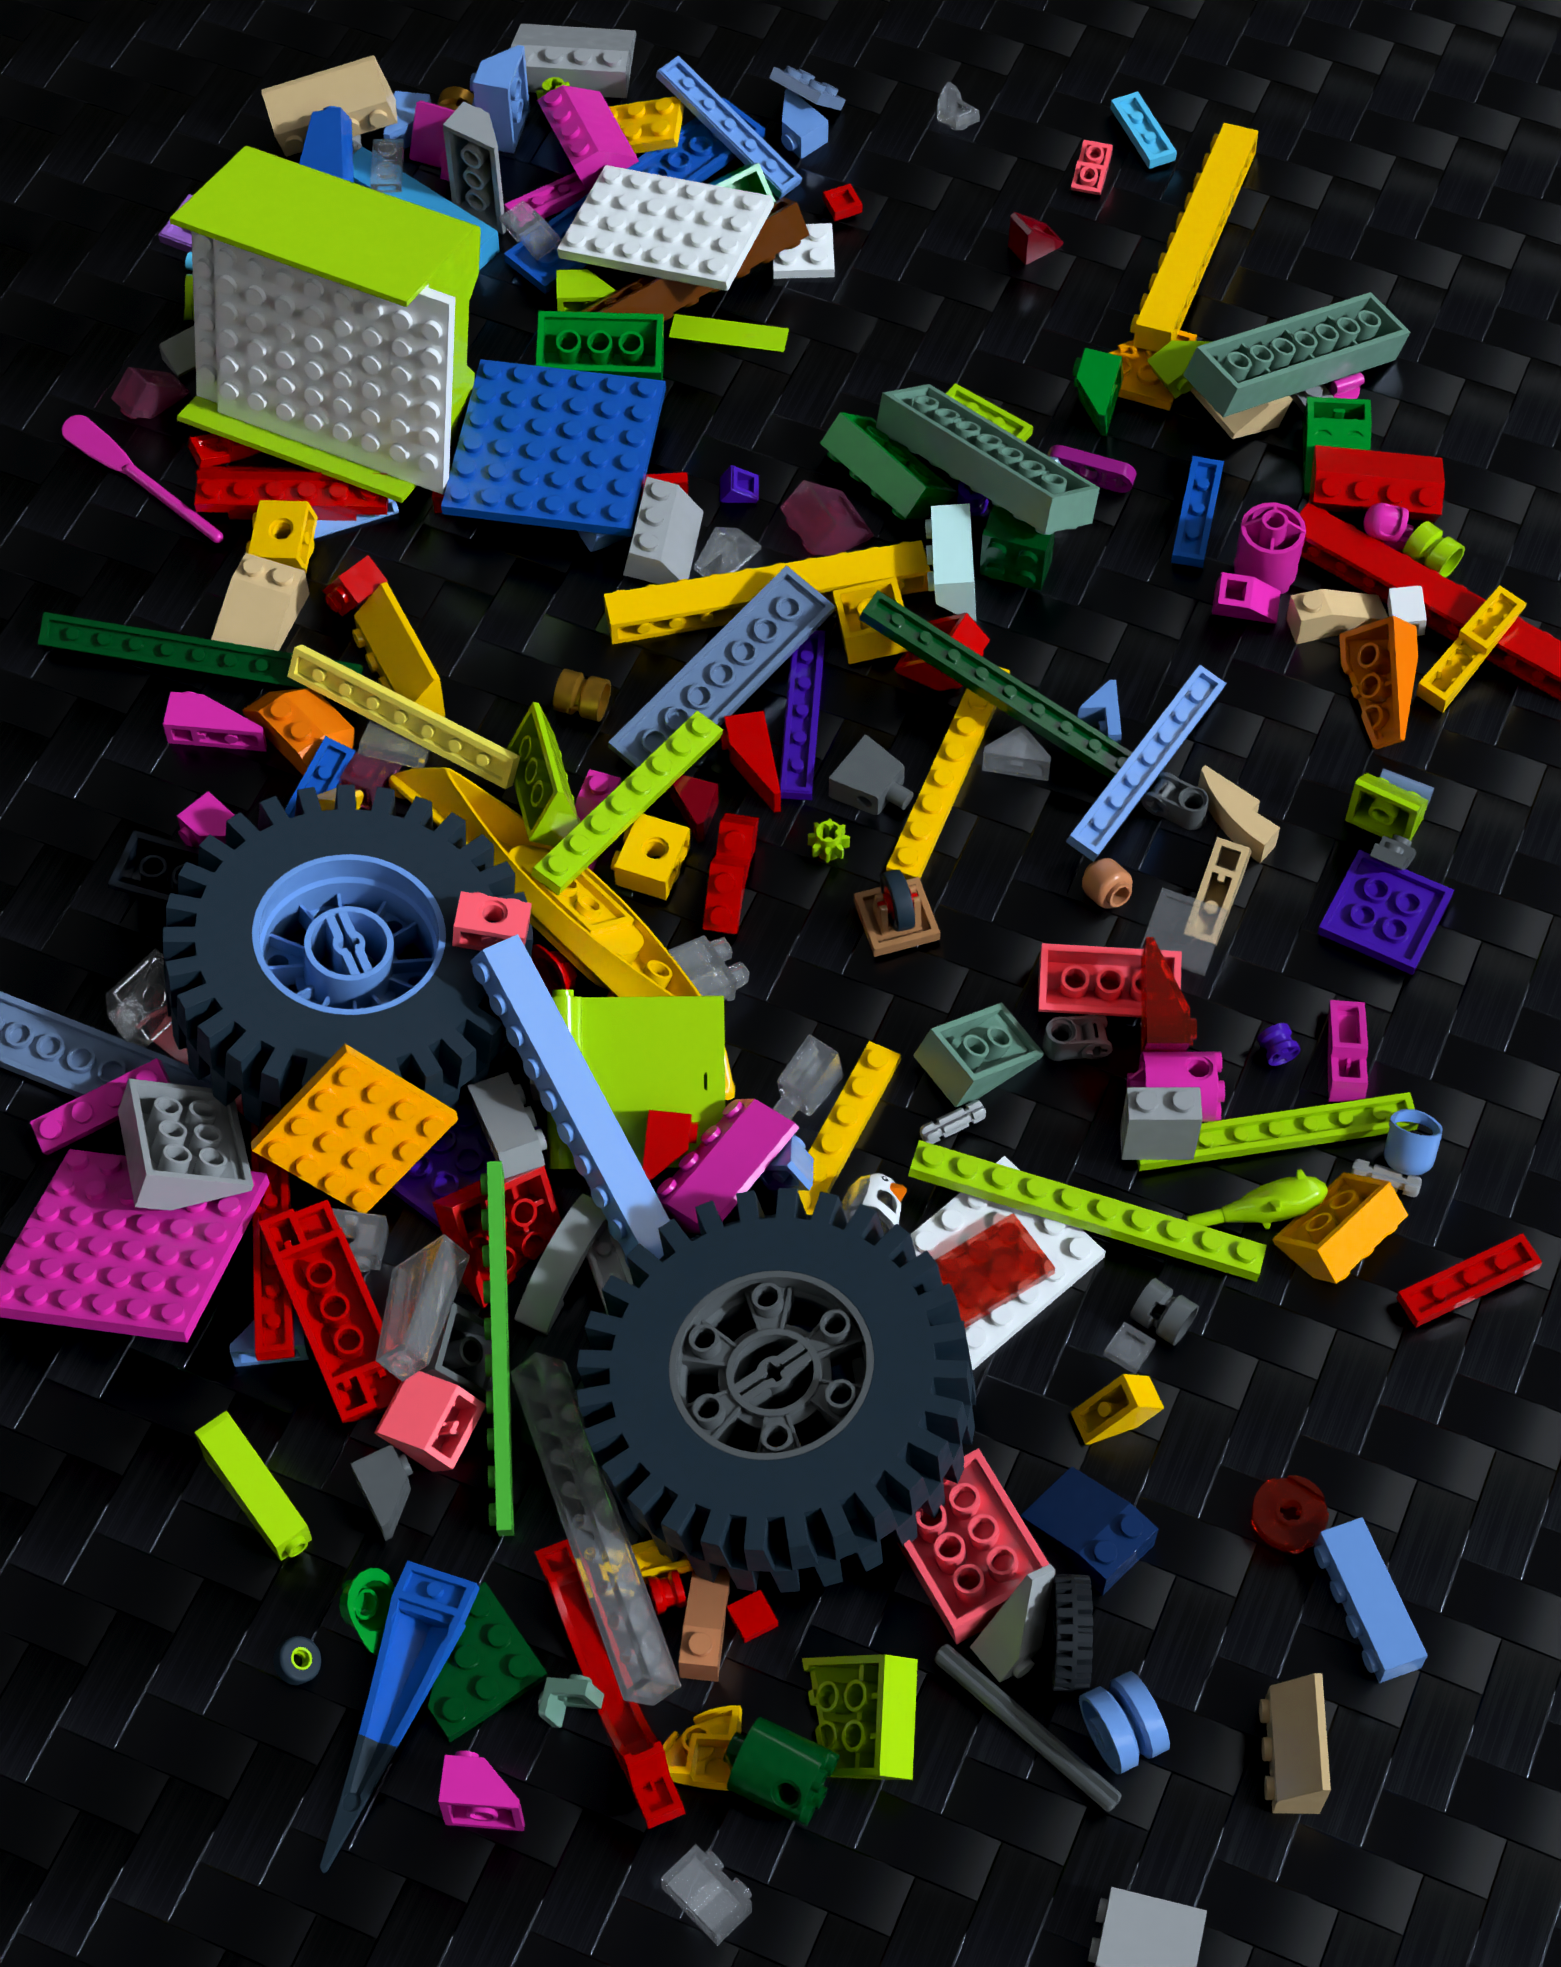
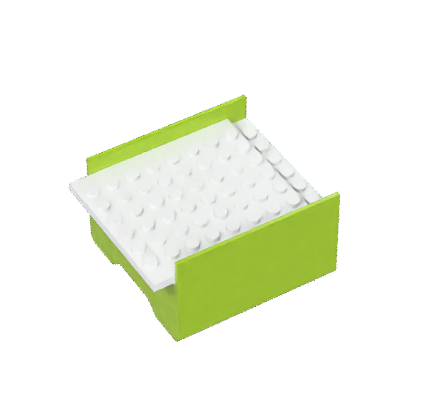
M245 146L170 217V224L190 230L192 235L197 395L177 415V421L310 470L321 472L329 477L403 503L417 485L443 495L449 479L450 447L461 434L475 379V373L467 366L469 301L479 275L480 227L270 153Z

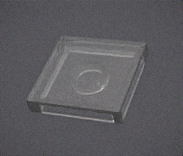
M372 720L367 725L358 749L360 755L412 768H424L431 752Z
M1162 888L1140 949L1182 951L1181 968L1205 976L1228 910Z

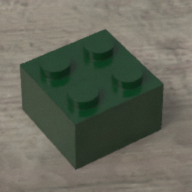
M994 505L982 535L979 574L994 580H1003L1018 584L1024 588H1033L1041 591L1052 562L1055 532L1051 535L1038 533L1035 527L1025 521L1016 519L1011 512L1003 507Z

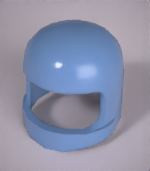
M1403 1109L1395 1112L1389 1121L1390 1128L1384 1149L1385 1161L1392 1169L1404 1175H1422L1434 1165L1442 1136V1126L1433 1117L1422 1111ZM1403 1121L1418 1123L1429 1127L1433 1135L1411 1133L1397 1126L1396 1123Z

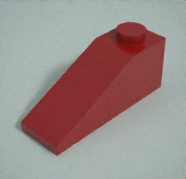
M764 711L724 716L725 730H723L720 738L721 749H728L730 763L774 813L781 812V791Z

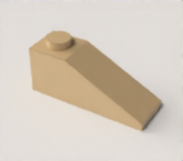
M1319 589L1291 595L1286 621L1296 644L1337 636L1340 633L1373 623L1388 616L1379 595Z
M1217 837L1184 935L1217 946L1252 853L1249 847Z

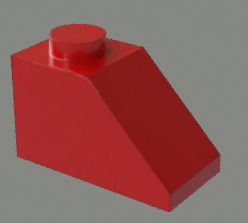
M649 1110L643 1159V1170L649 1181L653 1180L689 1150V1143L696 1144L699 1122H692V1114Z

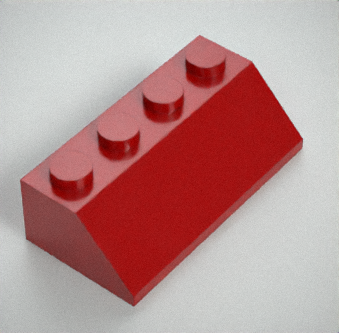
M1321 445L1314 446L1309 503L1326 511L1365 515L1372 505L1386 503L1408 509V519L1436 522L1442 515L1445 488L1443 458Z

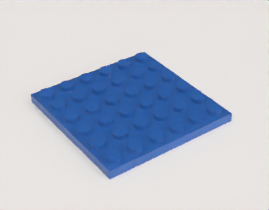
M480 359L441 505L442 514L632 537L665 396L666 381Z

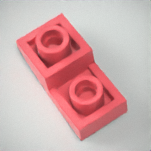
M1083 140L1071 190L1101 195L1113 145Z

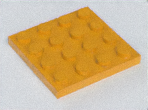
M344 1044L251 1141V1148L253 1152L365 1215L458 1121V1116L454 1109L349 1045Z

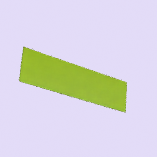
M674 314L669 337L784 352L789 329Z

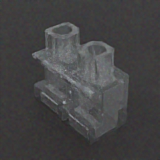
M703 935L668 950V953L683 969L701 996H724V1000L733 1001L736 990L748 983L749 971L743 962H738L729 967L724 963V961L732 958L731 946L724 937L709 942L706 936Z

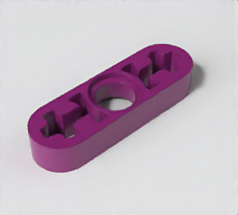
M1054 445L1050 447L1047 456L1058 458L1063 466L1096 486L1115 492L1125 493L1130 491L1137 475L1134 467L1128 463L1063 445ZM1084 466L1091 467L1095 469L1097 472L1090 471L1086 469Z

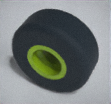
M295 1636L285 1640L277 1647L273 1658L274 1668L284 1682L291 1685L303 1684L312 1680L318 1674L321 1667V1654L313 1641L306 1637ZM294 1655H299L302 1658V1665L300 1667L294 1662Z

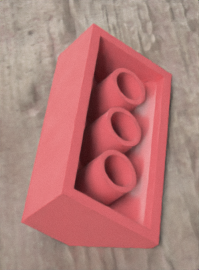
M1042 943L1039 957L1038 1012L1179 1020L1182 951Z

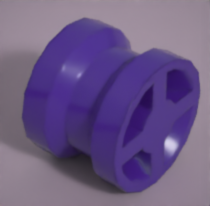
M960 481L958 484L957 504L970 503L971 516L983 514L988 508V498L973 492L968 485Z
M1286 1023L1272 1025L1262 1031L1257 1037L1260 1047L1267 1051L1266 1059L1269 1065L1278 1066L1293 1060L1300 1053L1301 1049L1297 1041L1291 1039L1292 1031Z

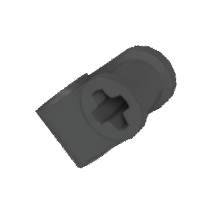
M1161 772L1155 779L1156 784L1151 792L1145 793L1141 799L1142 805L1148 812L1158 817H1163L1187 830L1200 829L1207 820L1209 802L1207 793L1203 789L1180 780L1168 772Z
M1087 1014L1084 1016H1059L1053 1018L1046 1026L1042 1046L1044 1054L1054 1061L1084 1058L1100 1059L1108 1056L1113 1049L1111 1042L1107 1040L1105 1030L1108 1025L1107 1017L1105 1015ZM1054 1037H1062L1065 1041H1058Z

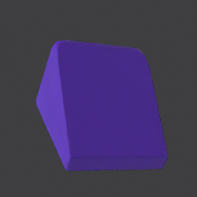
M731 465L720 477L721 502L756 503L759 500V475Z

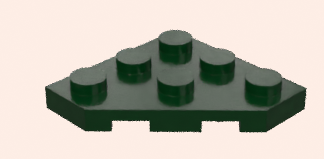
M486 1582L479 1586L480 1590L465 1621L466 1628L434 1682L429 1699V1712L449 1742H452L530 1691L548 1677L546 1670Z

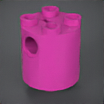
M1276 502L1262 503L1252 507L1244 515L1241 523L1237 553L1233 564L1235 574L1255 577L1280 590L1281 594L1286 593L1290 585L1295 581L1306 535L1305 521L1300 514L1291 507Z
M1221 1051L1141 1052L1139 1070L1136 1073H1127L1126 1086L1200 1087L1202 1122L1221 1120V1102L1225 1101V1082L1218 1079V1072H1222Z

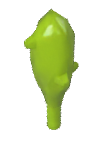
M1299 1169L1294 1177H1286L1262 1185L1220 1209L1187 1216V1221L1205 1227L1224 1222L1262 1223L1267 1230L1270 1229L1272 1222L1303 1216L1312 1211L1323 1202L1328 1189L1324 1182L1316 1177L1306 1176L1303 1170Z

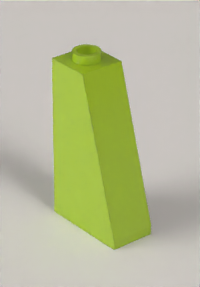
M227 1410L195 1431L205 1461L278 1559L283 1561L288 1556L295 1557L303 1552L308 1546V1542L312 1540L308 1525Z

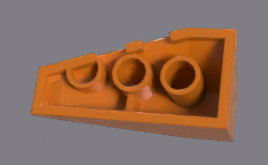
M1393 615L1339 634L1341 666L1344 673L1349 675L1353 686L1351 692L1353 697L1359 701L1362 709L1361 718L1371 744L1375 749L1405 741L1418 662L1416 626Z

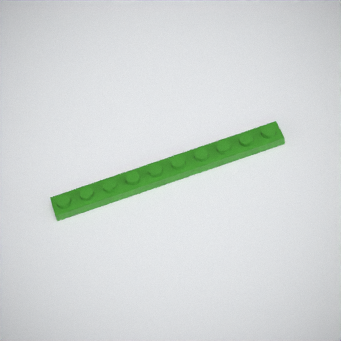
M502 1161L487 1162V1173H482L480 1176L481 1195H488V1209L481 1210L482 1231H489V1245H482L483 1267H490V1281H483L484 1304L491 1303V1317L484 1318L485 1340H492V1354H485L486 1377L493 1378V1391H486L487 1414H493L494 1428H487L488 1451H494L495 1465L488 1466L489 1489L495 1488L496 1503H489L490 1526H496L499 1536H514L504 1168Z

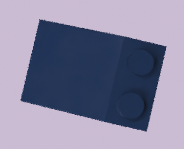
M1072 1466L1020 1515L1023 1522L1080 1575H1089L1091 1585L1102 1596L1154 1546L1158 1533V1528L1130 1502Z

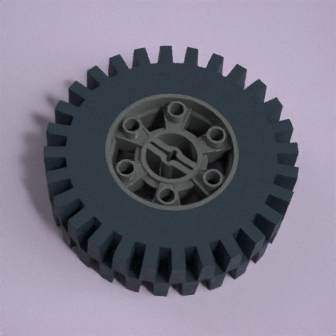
M778 1188L776 1214L764 1215L754 1190L736 1193L740 1220L723 1224L713 1200L699 1205L695 1208L700 1234L689 1239L673 1218L658 1228L664 1253L660 1259L655 1257L640 1243L626 1256L633 1281L632 1285L613 1275L609 1277L602 1288L608 1315L591 1311L585 1325L592 1350H579L577 1369L584 1389L577 1390L578 1405L587 1427L584 1430L618 1508L623 1507L631 1526L642 1539L651 1534L661 1555H666L672 1562H676L686 1554L696 1576L713 1583L721 1566L727 1568L737 1589L756 1592L760 1571H766L772 1574L781 1593L800 1591L799 1569L815 1567L824 1587L843 1582L840 1559L856 1553L866 1572L882 1564L880 1540L888 1534L904 1549V1543L909 1539L912 1542L918 1537L915 1512L921 1507L923 1512L935 1519L940 1512L939 1507L941 1505L944 1507L946 1504L943 1478L945 1477V1479L955 1483L959 1482L964 1470L962 1444L972 1445L975 1430L972 1405H976L975 1382L964 1320L961 1321L957 1298L950 1283L942 1284L937 1262L927 1250L916 1256L911 1234L897 1223L884 1235L876 1210L860 1204L851 1220L847 1222L839 1196L820 1192L813 1215H808L797 1189ZM800 1324L813 1327L814 1329L809 1333L793 1325ZM858 1357L863 1358L866 1365L863 1385L851 1383L844 1379L832 1380L831 1367ZM702 1377L718 1378L719 1393L703 1394L694 1401ZM836 1398L849 1400L843 1404L833 1402ZM717 1413V1414H716L714 1417H712V1418H703V1417H706V1416H708V1415ZM823 1422L833 1428L823 1437L801 1447L800 1442L812 1436ZM741 1427L751 1437L759 1441L756 1453L739 1450L726 1445V1443Z

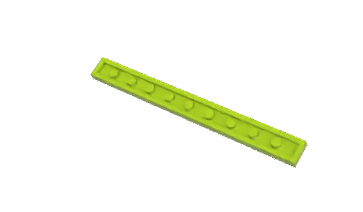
M921 1140L918 1142L908 1174L909 1177L1257 1282L1267 1246L1265 1244Z

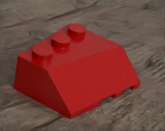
M545 1166L504 1179L507 1286L517 1277L516 1273L527 1262L535 1260L545 1251L552 1236L562 1222ZM479 1180L432 1203L454 1270L480 1307L485 1308L489 1303L484 1304L483 1281H490V1267H483L482 1245H489V1231H482L481 1210L488 1209V1195H481V1182Z

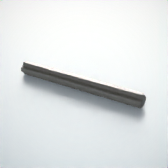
M945 1644L938 1650L934 1658L938 1666L1105 1811L1110 1812L1115 1808L1122 1796L1117 1789L953 1647Z

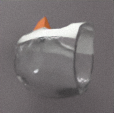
M880 1173L858 1177L848 1188L841 1202L847 1222L851 1220L859 1205L863 1204L877 1211L885 1235L896 1223L899 1225L901 1201L907 1192V1188L904 1185L896 1184L893 1179Z

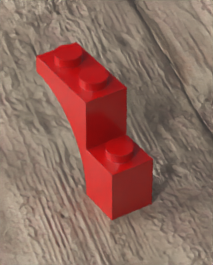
M725 813L720 821L717 852L710 863L703 921L704 930L737 934L747 875L756 847L758 817Z

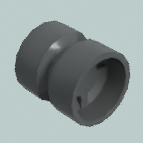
M1154 1278L1137 1299L1130 1313V1318L1147 1329L1154 1326L1156 1328V1335L1175 1346L1192 1324L1199 1306L1183 1295L1174 1297L1172 1288ZM1164 1305L1166 1308L1161 1315L1158 1311Z

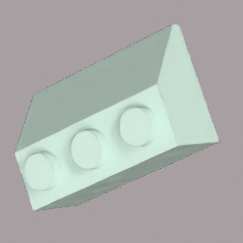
M970 503L931 506V519L925 520L926 539H932V545H926L927 565H933V571L927 572L928 591H935L937 605L957 615L968 613L976 621Z

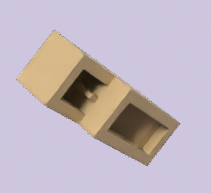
M1205 765L1201 769L1198 787L1203 789L1208 795L1209 812L1234 843L1249 847L1252 851L1250 856L1261 863L1275 848L1280 827L1258 814L1260 800Z

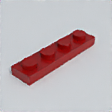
M1522 1233L1399 1291L1396 1298L1416 1328L1540 1269L1543 1262Z

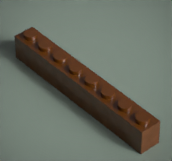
M785 197L774 202L770 214L735 278L746 276L750 273V269L759 263L765 264L772 261L776 257L775 254L782 250L797 247L802 239L810 235L797 202ZM644 275L580 312L663 314L665 321L670 319L676 310L682 307H690L699 301V297L708 292H717L719 289Z

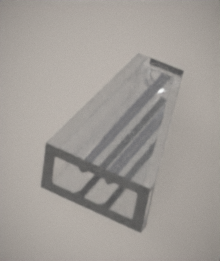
M445 1234L392 1269L376 1362L402 1382L429 1365L469 1262L470 1255Z

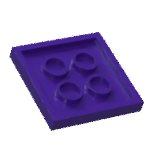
M1359 850L1330 904L1317 934L1413 975L1452 898L1454 890L1409 870L1398 869L1371 857L1367 852Z

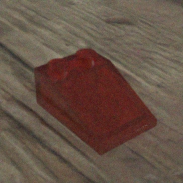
M1146 937L1141 949V1052H1186L1189 1046H1193V1040H1196V1018H1190V1007L1154 937Z

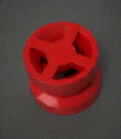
M677 1569L669 1571L666 1577L658 1578L652 1576L647 1578L657 1615L664 1614L670 1607L676 1606L679 1609L687 1607L684 1588Z

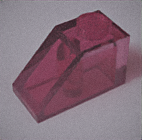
M128 367L111 399L121 407L120 411L131 419H137V417L152 419L186 397L189 390L171 373Z
M377 746L358 751L340 777L341 785H355V789L361 790L364 794L361 807L372 810L377 787L389 788V777L399 772L405 762V757Z

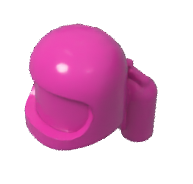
M1386 503L1372 505L1367 510L1363 522L1367 535L1381 540L1385 545L1403 552L1408 538L1413 533L1414 526L1407 524L1409 517L1408 509Z

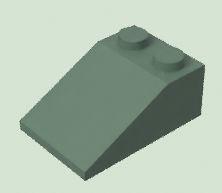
M1001 1002L930 1029L913 1056L956 1108L987 1094L1042 1058L1044 1052Z

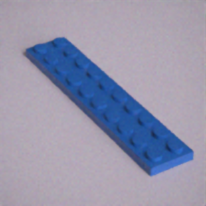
M722 98L760 137H765V128L727 99ZM695 117L681 127L678 147L646 152L638 158L639 162L627 169L702 183L734 160L736 156ZM588 194L504 253L505 262L545 295L556 288V270L582 269L588 265L587 263L561 259L557 252L559 244Z

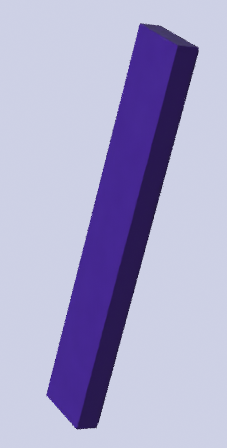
M816 630L790 657L779 780L782 799L812 800L825 648V631Z

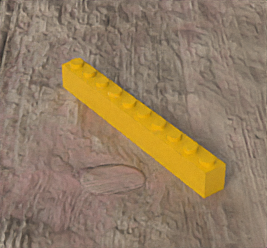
M1224 123L1220 133L1213 135L1210 146L1211 153L1205 154L1202 162V173L1197 172L1195 176L1194 192H1188L1184 205L1185 212H1180L1175 226L1177 231L1176 233H1170L1166 248L1168 251L1167 253H1161L1158 262L1159 271L1158 273L1153 272L1149 283L1150 292L1149 294L1144 293L1139 308L1140 315L1135 314L1132 319L1130 332L1134 333V347L1158 352L1170 341L1176 340L1256 154L1258 130Z
M922 540L901 542L896 545L871 547L866 550L849 553L841 552L831 556L807 558L790 563H776L772 566L754 569L746 568L737 572L712 574L707 577L690 580L682 579L677 582L660 585L653 584L631 590H617L613 593L604 594L605 615L612 644L727 625L786 565L833 604L832 591L893 577L897 578L901 595L927 591V572H930V567L927 565V557Z

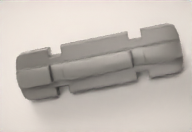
M974 1100L966 1104L965 1109L960 1107L937 1118V1123L931 1121L921 1126L920 1136L924 1142L934 1144L940 1141L939 1137L941 1136L946 1138L969 1127L970 1122L975 1124L985 1119L986 1110L979 1100Z
M1356 1159L1353 1163L1351 1174L1389 1181L1395 1192L1399 1189L1403 1191L1402 1194L1410 1197H1417L1419 1194L1422 1179L1418 1176L1408 1175L1406 1177L1392 1168L1375 1164L1373 1167L1369 1165V1161Z

